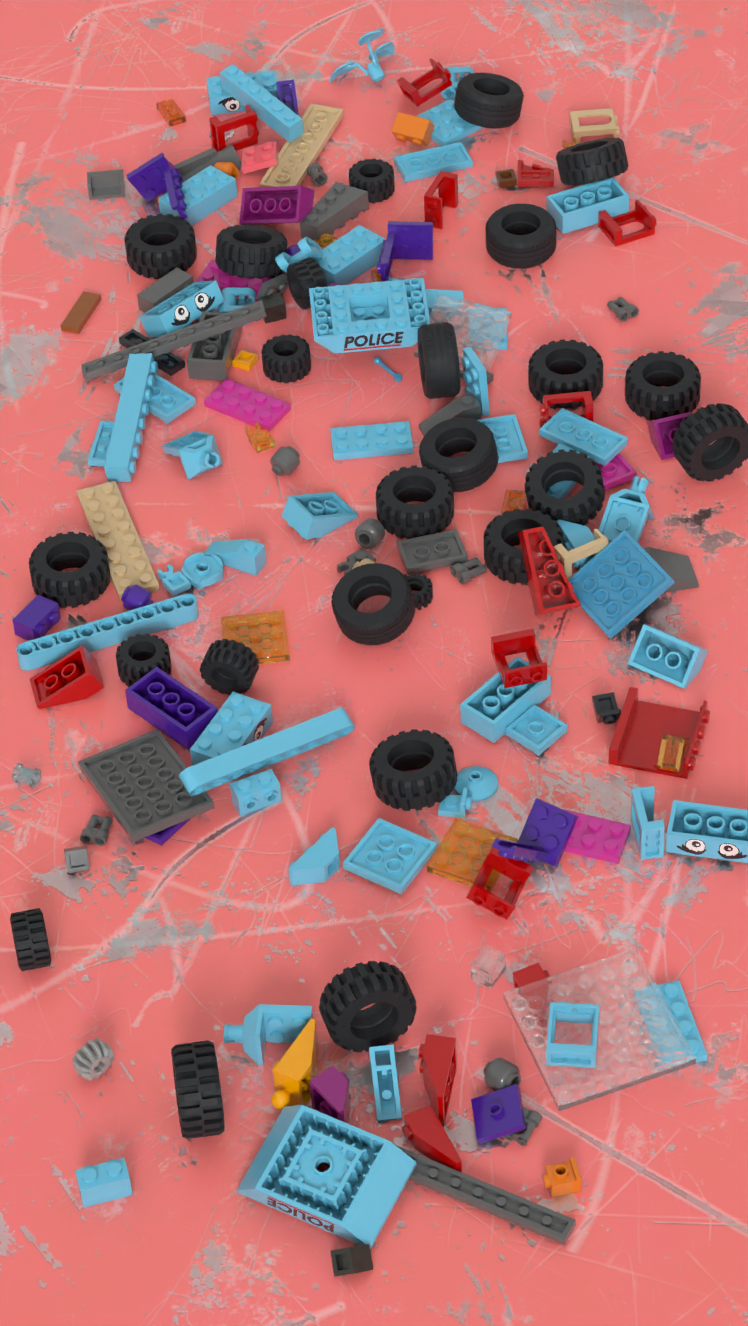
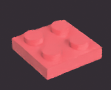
M269 141L259 146H250L244 149L241 164L243 174L277 165L279 152L277 141Z

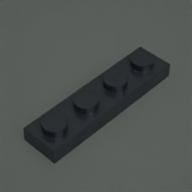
M131 329L119 337V344L129 348L150 339ZM171 352L153 357L154 361H157L158 368L170 376L185 367V361Z

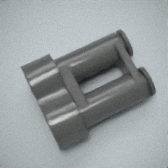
M622 297L607 303V307L623 322L629 317L634 318L639 314V309L634 304H629Z
M473 558L462 564L456 563L450 566V571L454 577L458 578L461 584L470 582L472 578L486 573L487 568L484 564L480 563L478 558Z
M93 814L87 827L83 829L80 840L85 844L95 843L98 846H104L108 839L107 833L112 824V818L109 816L99 817Z
M523 1107L526 1129L522 1130L521 1134H516L515 1132L503 1137L506 1140H515L520 1145L526 1146L535 1127L539 1126L543 1117L537 1111L527 1110Z

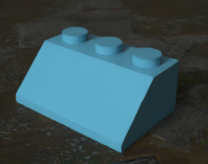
M643 624L628 665L686 689L701 670L709 650L656 627Z

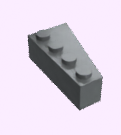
M336 182L300 222L301 239L308 237L319 244L334 234L333 230L344 227L346 221L349 219L354 220L361 211H367L369 209L368 191Z

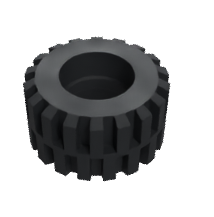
M381 159L358 161L357 164H353L349 169V186L368 191V203L383 202V200L389 199L395 191L394 169L392 165H389L388 162H383Z
M307 258L288 265L287 282L292 297L303 310L311 308L309 288L328 287L320 265L313 258Z
M291 334L275 336L267 340L266 344L262 346L263 372L270 380H276L278 383L297 382V380H301L309 374L311 370L310 348L308 342L303 338L300 339V336H293Z
M147 633L145 635L136 634L135 637H128L127 641L123 640L121 645L117 647L116 662L120 680L126 686L130 687L155 667H158L168 675L171 674L172 666L169 646L165 643L164 639H158L157 635L150 636Z
M228 639L216 640L208 648L200 665L201 677L205 679L207 685H210L214 690H218L219 693H226L227 695H231L232 692L244 694L250 689L259 669V660L256 658L257 655L251 652L252 649L244 646L241 642L238 643L232 639L231 641Z
M40 908L11 913L10 923L18 966L21 971L50 966L51 955L43 912Z

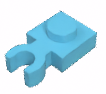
M170 564L167 565V572H162L161 569H158V577L162 580V585L173 597L191 588V582L180 571L174 573L173 567Z

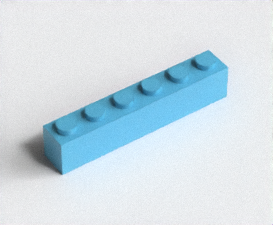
M232 64L220 72L221 88L243 106L248 105L252 111L256 112L258 118L289 143L303 135L302 118L237 66Z

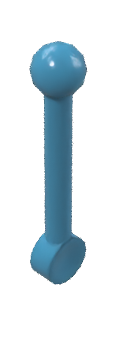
M379 357L374 358V363L379 364L389 372L396 382L402 381L401 374L393 372L381 362Z

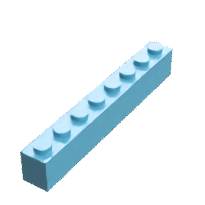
M152 353L129 354L104 466L108 482H131L133 473H136V459H139L140 455L139 444H142L143 441L142 430H145L146 427L145 416L149 413L148 402L152 399L151 388L155 385L154 374L158 371L157 361H154Z

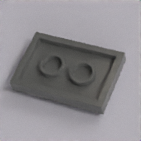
M457 529L397 541V549L407 575L409 573L414 574L452 566L456 563L462 564L468 561V556Z

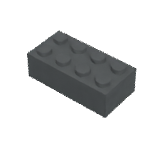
M202 312L199 322L224 313ZM241 327L233 328L223 334H217L208 337L206 340L192 343L187 358L189 378L217 381L228 379L242 333Z

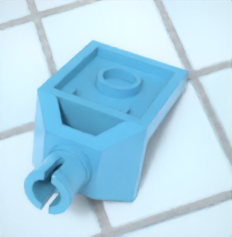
M195 430L162 445L164 453L180 457L187 479L194 478L223 465L213 434Z
M634 476L630 489H623L610 495L599 527V531L608 538L609 543L626 530L639 544L646 520L654 519V514L645 496L646 488L649 485L647 479L641 477V480H639V476Z
M259 1004L245 1016L244 1024L224 1025V1043L243 1044L244 1052L258 1065H263L266 1042L293 1043L309 1020L313 1018L312 1006Z

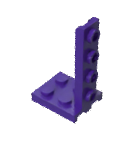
M160 153L127 174L129 182L147 202L168 191L171 208L177 210L179 217L183 220L187 218V205L184 202L185 195L181 189L183 187L181 183L183 176L165 158L163 153Z
M388 221L387 239L383 240V247H381V255H379V262L377 264V274H381V281L389 280L393 259L433 260V222Z
M536 798L518 842L496 838L492 847L499 850V855L508 859L529 861L534 864L537 860L558 867L579 816Z

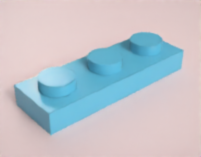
M100 421L88 457V466H105L114 421Z

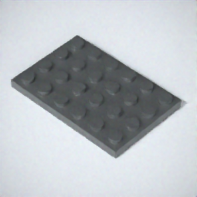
M158 729L78 761L79 769L132 842L215 808L214 801L206 791L194 796L189 795L179 778V774L187 766Z

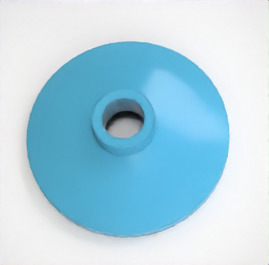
M472 766L457 773V783L454 790L458 795H462L463 788H468V796L472 797V801H481L491 797L497 791L498 778L488 768Z

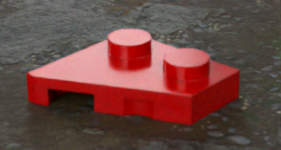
M518 160L517 185L518 187L554 186V170L543 168L536 164H533L532 167L526 166L524 161Z

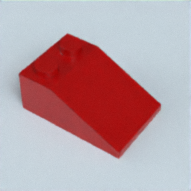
M80 646L30 678L36 705L39 709L84 700L105 688L97 660L83 646Z
M427 1034L425 1044L421 1043L419 1048V1058H422L420 1073H423L424 1085L431 1105L444 1127L457 1070L456 1038Z

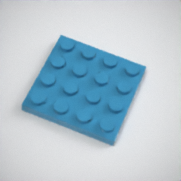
M626 530L621 532L568 579L577 599H579L582 609L610 639L675 583Z

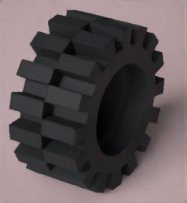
M409 573L410 576L404 574L411 590L419 591L413 593L416 608L422 610L421 606L424 608L428 607V604H431L433 599L431 579L427 578L424 574L421 577L420 573L416 575Z

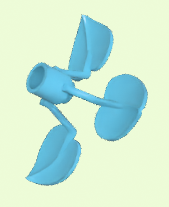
M379 28L368 32L358 40L359 45L367 44L370 52L368 58L373 60V62L367 65V70L358 62H348L339 66L332 73L330 83L336 77L356 67L360 68L366 76L370 75L373 83L385 78L377 57L394 55L393 42H387L379 46L376 51H372L370 45L371 41L384 34L385 29Z

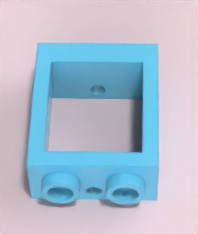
M550 1002L546 1065L596 1068L600 1005ZM556 1022L592 1024L591 1045L555 1043Z

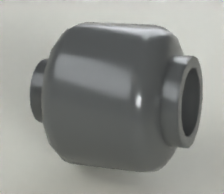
M290 446L280 447L270 459L272 471L278 476L282 474L290 476L300 464L299 453Z
M371 518L364 520L355 531L357 543L367 549L376 547L385 535L383 525L378 520Z
M496 1058L492 1062H488L483 1071L485 1084L496 1091L515 1084L519 1086L521 1081L519 1068L503 1058Z

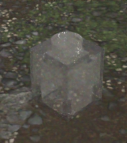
M485 945L470 964L471 979L480 985L492 988L506 970V954Z

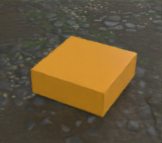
M241 350L233 359L232 364L234 367L250 371L259 361V356Z

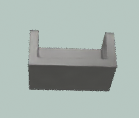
M123 169L87 172L89 200L125 197Z

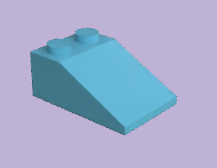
M335 492L289 496L281 516L302 538L309 540L321 538L356 519L358 514Z

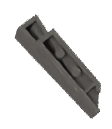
M229 145L218 153L211 148L174 165V167L183 176V181L181 182L183 183L206 167L214 166L217 162H232L238 171L242 170V163L234 147Z

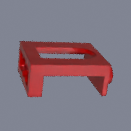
M432 58L429 60L433 69L411 83L403 77L397 80L403 95L417 107L453 85L450 80L451 74L447 68L444 69L440 62H435ZM435 79H443L441 84L420 97L418 93L420 88Z
M248 105L245 106V114L221 122L216 116L209 118L212 148L217 153L229 145H232L235 151L258 144L257 136H259V131L256 125L258 117L256 112L252 111ZM247 125L249 137L225 145L224 132Z
M440 171L424 195L425 222H433V228L443 229L442 209L444 206L451 208L458 206V175ZM438 188L439 197L432 196Z
M638 199L635 200V210L611 217L606 210L598 212V227L615 247L655 234L656 218L649 213L646 206L642 205ZM631 222H639L644 225L643 229L622 236L620 226Z
M591 391L543 395V404L539 405L540 415L543 416V419H540V428L552 418L549 416V407L559 403L582 401V415L579 416L593 422Z
M533 629L491 637V653L504 688L547 680V663H543L536 647ZM525 652L530 666L510 669L505 656Z
M492 847L466 898L473 901L474 904L490 910L496 916L507 920L515 909L517 899L534 867L521 860L503 857L498 854V849ZM493 869L513 880L504 899L484 889Z

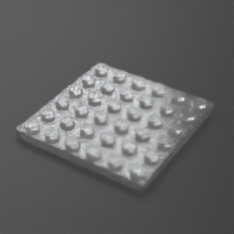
M637 948L503 993L510 1013L558 1111L696 1064L695 1055ZM550 1002L600 1005L596 1068L546 1065ZM556 1022L555 1043L591 1045L592 1024Z

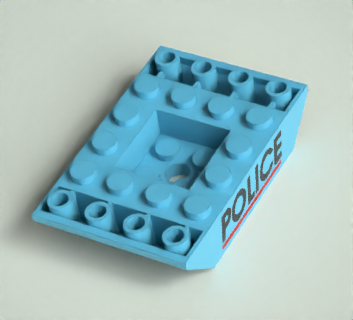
M424 278L309 288L314 341L335 354L413 347L418 342V328L424 324H430Z
M304 1105L287 1106L282 1109L236 1191L239 1194L358 1245L369 1244L371 1250L412 1174L416 1161L391 1141ZM321 1163L330 1164L329 1169L325 1172L316 1170L317 1166Z

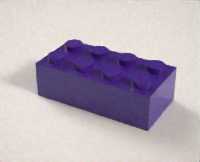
M155 667L125 690L128 709L188 750L194 745L218 712L216 706L158 667Z

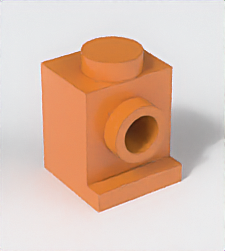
M570 1157L569 1161L545 1166L542 1182L545 1189L549 1188L552 1198L581 1192V1175L575 1157Z

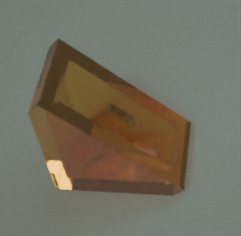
M668 733L663 734L657 768L679 772L689 743V737Z

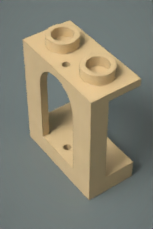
M612 108L570 111V130L573 146L581 143V137L612 134V138H616V136L620 135L617 115L613 114ZM600 116L609 118L608 124L580 126L578 119Z
M596 528L594 529V541L567 551L561 543L555 545V554L564 568L567 579L572 577V563L593 554L594 556L597 555L609 544V541Z

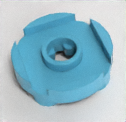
M196 553L185 559L182 574L191 582L195 589L201 590L223 579V563L215 554L204 556V553Z

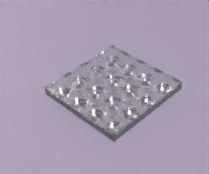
M438 293L429 317L430 324L448 322L453 325L460 369H463V349L471 346L486 371L490 372L510 322L512 312ZM417 344L414 351V357L419 358Z

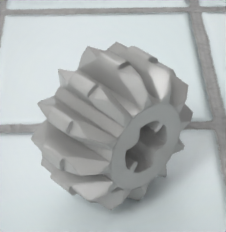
M98 1038L93 1041L88 1040L87 1044L81 1045L80 1050L75 1051L76 1056L72 1059L75 1071L89 1081L93 1078L98 1079L101 1074H105V1071L112 1067L110 1063L115 1059L112 1048Z

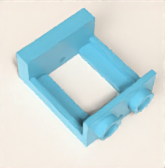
M654 786L631 789V823L641 860L664 857L663 820L648 822V820L654 819Z

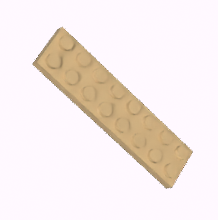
M310 104L302 117L303 135L291 143L286 141L278 154L277 165L268 169L259 183V187L300 186L307 175V168L316 161L343 118L344 109Z
M106 482L76 490L78 500L93 537L99 540L107 550L110 578L119 601H121L125 589L135 584L149 590L151 593L160 591L159 583L116 482Z

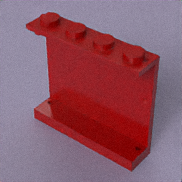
M630 687L609 747V764L687 779L690 770L694 771L696 758L694 756L699 755L701 742H699V739H704L706 730L704 723L708 724L710 719L707 701L704 700L703 706L700 707V712L638 701V688Z

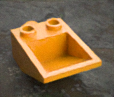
M313 1018L309 1020L282 1059L277 1060L273 1066L272 1073L274 1074L275 1092L272 1094L271 1102L277 1109L282 1110L284 1107L295 1105L306 1106L311 1099L309 1080L316 1077L318 1058L316 1020Z

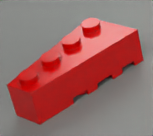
M544 527L519 532L518 535L535 616L581 606Z

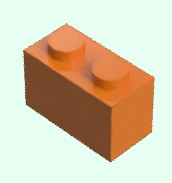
M398 112L391 132L398 141L405 142L407 140L416 146H428L435 126L428 119Z

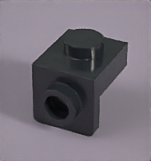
M614 692L592 696L597 723H615L621 715V710L617 707Z

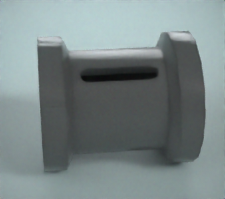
M313 163L307 168V174L312 178L313 185L319 187L327 182V175L323 172V168L319 163Z

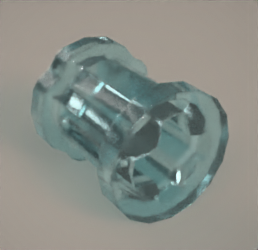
M21 763L15 766L12 774L13 782L27 783L32 788H36L40 782V769L26 768Z

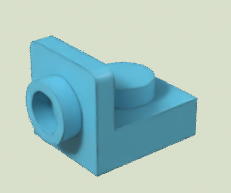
M463 788L462 795L450 794L445 796L446 798L439 804L438 816L465 818L467 810H471L472 797L468 796V788Z

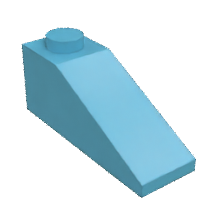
M248 539L212 542L204 552V556L217 555L225 566L255 576L258 575L267 563L265 545Z
M394 1044L369 1047L377 1121L402 1119Z

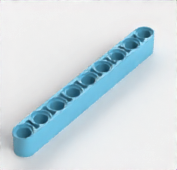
M183 594L23 642L16 648L19 667L26 671L37 669L59 661L80 646H83L88 652H93L119 644L123 640L127 641L128 637H135L136 634H152L192 622L199 616L197 598L193 594Z
M338 708L190 766L179 774V778L189 795L194 796L346 736L354 730L355 725L345 709Z

